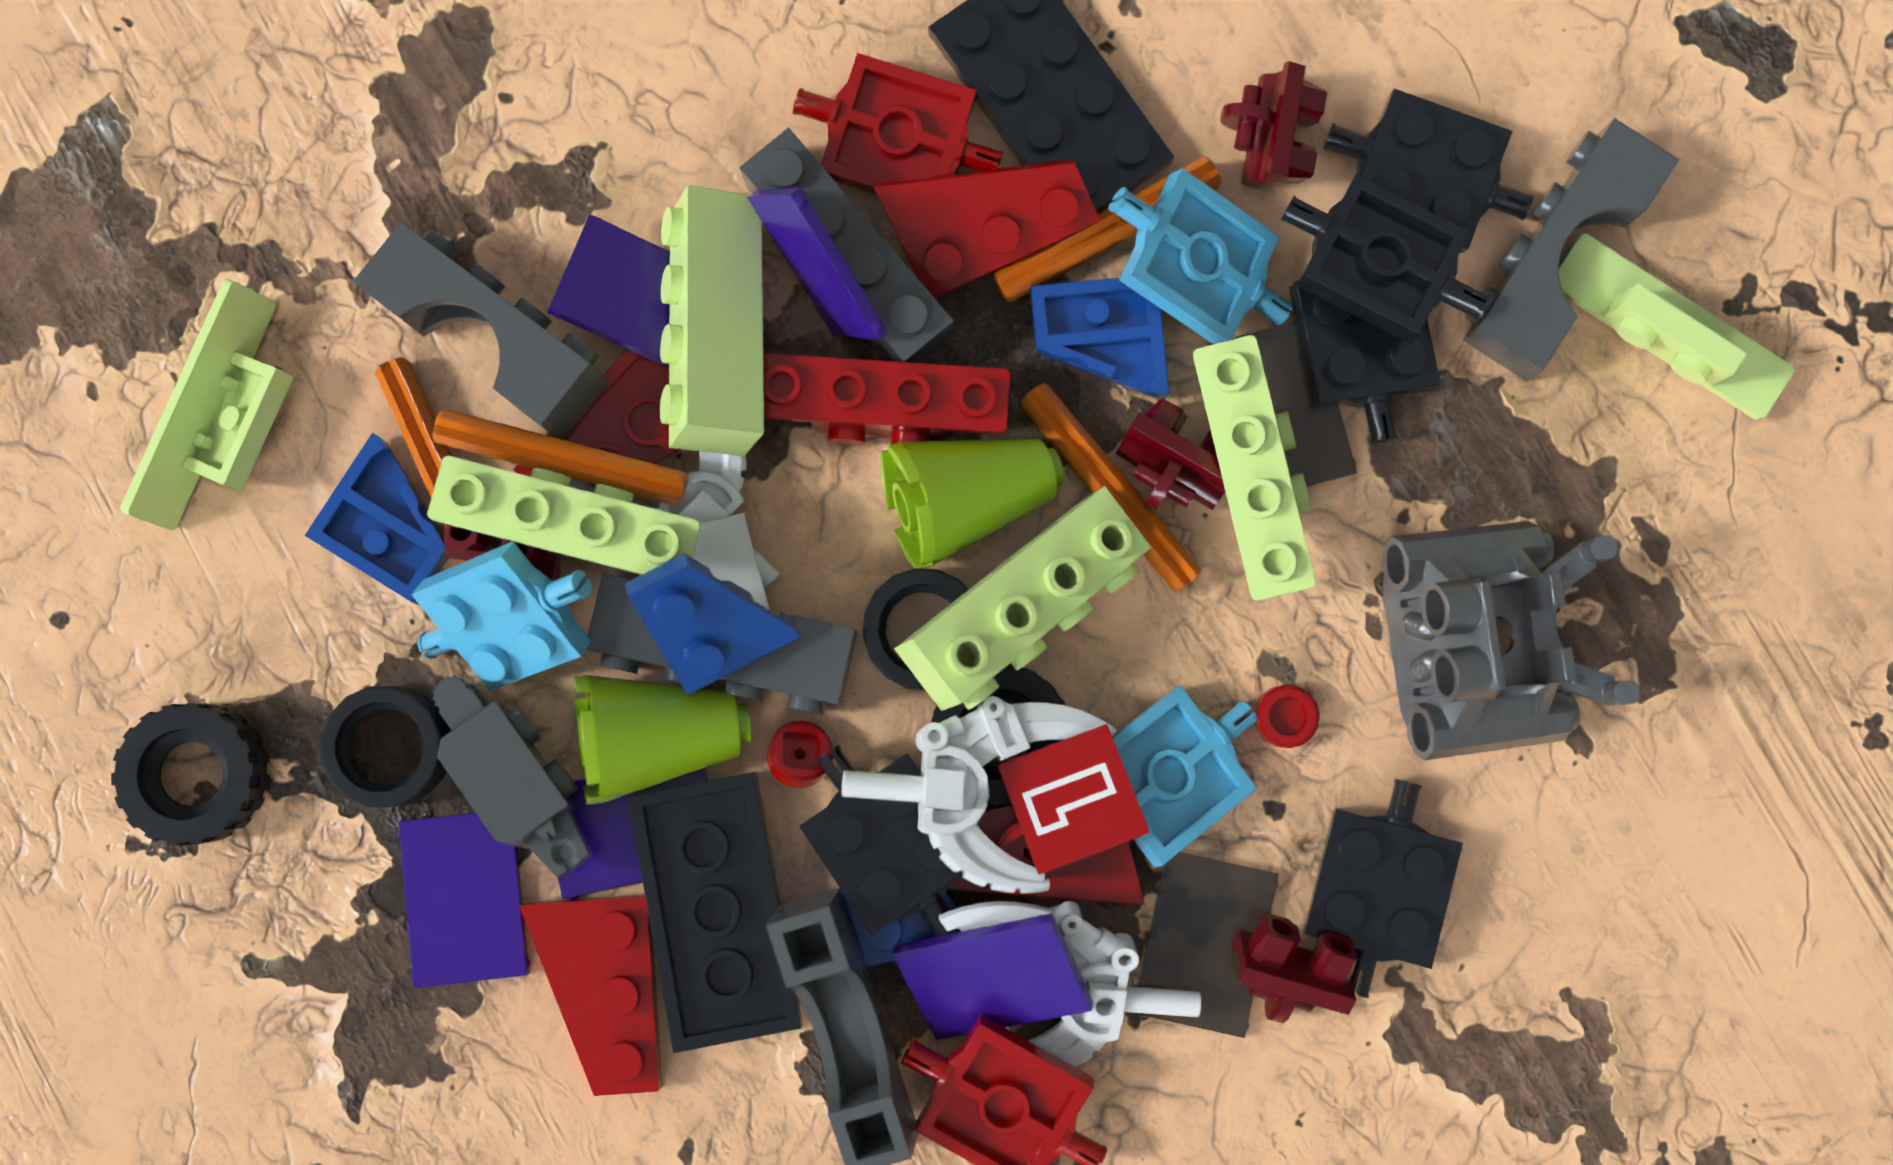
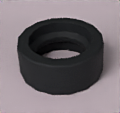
M915 568L893 575L874 592L864 612L863 639L871 661L887 679L907 689L925 690L905 662L901 661L890 649L886 637V625L893 607L904 597L918 592L934 593L948 600L951 604L969 590L961 580L941 570Z
M367 687L345 697L329 714L320 736V761L329 782L346 799L369 808L405 806L427 796L443 780L446 769L437 758L440 739L451 732V730L439 713L440 709L435 707V704L426 695L405 687ZM379 709H395L406 713L418 724L424 738V754L419 767L407 779L396 784L380 785L367 780L355 768L351 758L350 739L355 727L366 715Z

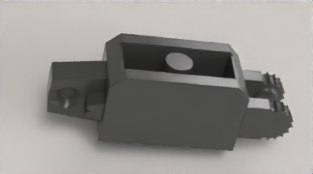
M455 675L452 678L446 676L444 680L439 679V684H435L436 688L432 691L434 693L432 700L436 702L434 706L440 708L439 713L452 731L440 739L437 758L494 840L512 847L529 848L558 878H564L586 863L593 854L574 817L580 809L570 797L571 794L578 790V787L556 758L547 764L536 749L534 743L542 737L529 717L520 707L510 712L508 708L495 700L488 704L486 699L479 695L480 691L474 689L475 686L469 685L464 679H459Z

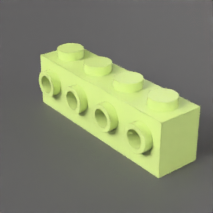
M687 185L674 207H667L663 216L661 241L663 245L670 246V265L665 267L662 276L661 301L663 304H670V320L663 330L660 346L662 363L669 364V384L664 387L662 392L660 419L662 424H669V448L745 456L764 434L762 221L748 200L747 196L749 195Z
M1104 486L1078 502L894 649L941 711L961 703L970 710L999 687V684L993 677L1011 663L1015 670H1019L1040 655L1047 648L1041 638L1051 629L1058 625L1064 632L1091 613L1094 607L1088 599L1104 587L1111 594L1135 577L1140 570L1134 562L1152 547Z

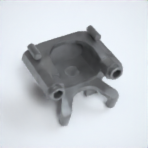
M1529 521L1390 537L1383 547V597L1400 711L1407 727L1408 741L1417 756L1425 761L1562 741L1572 730L1577 728L1580 721L1579 705L1571 693L1606 706L1632 704L1639 700L1641 690L1635 681H1615L1611 675L1576 663L1572 647L1564 648L1560 642L1556 625L1557 609L1559 606H1565L1564 590L1597 567L1596 563L1612 559L1617 554L1618 545L1613 537L1609 535L1600 536L1580 542L1554 562H1552L1554 558V542L1550 533ZM1495 617L1506 623L1511 634L1509 648L1502 655Z

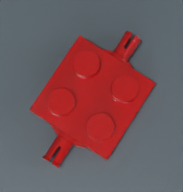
M860 53L856 55L848 82L837 94L835 100L800 88L797 92V99L794 101V115L804 116L827 124L828 143L821 166L835 182L876 194L873 187L875 182L892 180L902 182L927 179L934 175L956 174L960 166L980 172L994 171L999 168L1004 152L968 141V122L975 104L977 90Z
M981 1014L963 1044L950 1053L947 1058L919 1043L916 1039H913L909 1049L907 1048L901 1065L907 1066L934 1081L932 1095L916 1120L915 1132L974 1165H1049L1061 1154L1082 1165H1099V1162L1102 1164L1107 1153V1147L1075 1130L1077 1115L1094 1089L1093 1077Z

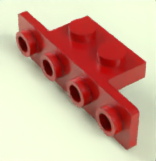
M763 353L764 419L813 422L817 432L828 433L827 441L831 443L862 445L865 444L866 435L891 437L892 445L896 442L929 441V439L942 440L943 431L1003 434L1007 429L1010 372L1007 369Z

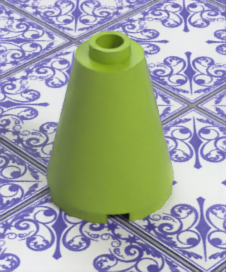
M1038 438L896 442L895 444L885 446L887 450L882 451L880 455L881 480L887 509L896 508L902 527L894 529V532L906 559L914 569L931 567L1054 500L1057 495V485L1063 484L1064 481L1063 466L1057 451L1054 448L1047 449L1045 444Z
M594 675L574 676L573 678L576 692H587V697L574 698L581 770L585 769L586 785H592L583 786L586 805L602 804L740 755V743L751 741V722L747 704H736L735 696L725 691L701 688L687 695L684 688L677 685Z

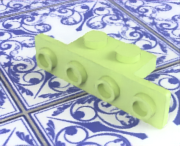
M1582 234L1575 240L1559 265L1560 284L1566 299L1616 330L1617 334L1629 344L1649 351L1669 364L1672 370L1682 378L1692 383L1700 384L1754 420L1767 416L1794 374L1795 369L1791 364L1588 234Z
M225 279L222 282L121 504L120 509L123 513L154 525L174 530L180 522L200 475L234 490L243 491L294 376L253 359L275 312L276 303L273 300L238 282Z
M1248 335L1198 348L1193 352V358L1251 597L1255 601H1261L1311 589L1315 586L1316 580L1300 513L1310 511L1312 508L1303 473L1290 476L1285 451L1295 449L1297 446L1288 411L1275 414L1257 339L1253 335Z
M445 456L442 460L427 512L428 517L436 522L640 575L683 553L693 558L701 530V524L695 519L632 503L634 494L619 488L596 484L594 493L569 487L570 477L550 470L533 467L530 477L453 456Z

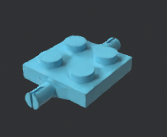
M1184 168L1169 174L1156 203L1152 206L1128 191L1126 187H1122L1112 198L1114 202L1109 204L1108 210L1137 228L1135 247L1119 279L1126 286L1212 344L1232 340L1243 316L1252 308L1272 321L1276 326L1284 323L1289 317L1290 313L1288 311L1293 309V304L1265 286L1268 261L1280 236Z
M512 541L422 580L411 595L438 628L422 633L418 638V648L420 652L428 649L423 656L429 659L436 658L438 655L451 650L458 651L490 691L582 656L591 643V639L573 618L568 604L579 599H585L591 595L590 578L583 580L586 573L581 570L574 571L572 574L555 581L550 580L530 563L515 542Z
M1180 685L1171 689L1112 736L1150 831L1149 834L1133 840L1154 868L1166 864L1258 789L1238 763L1234 746L1231 743L1249 727L1257 723L1255 712L1243 716L1252 709L1247 703L1239 701L1235 707L1215 722L1197 708Z

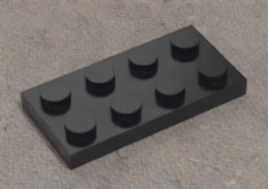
M966 0L928 26L929 36L966 87L977 90L976 102L1021 165L1073 159L1097 214L1114 202L1112 198L1119 189L1126 187L1131 192L1172 163L1174 155L1062 0Z
M757 772L627 796L673 1053L801 1029L803 1021L799 999L792 990L786 988L766 927L767 922L781 905Z

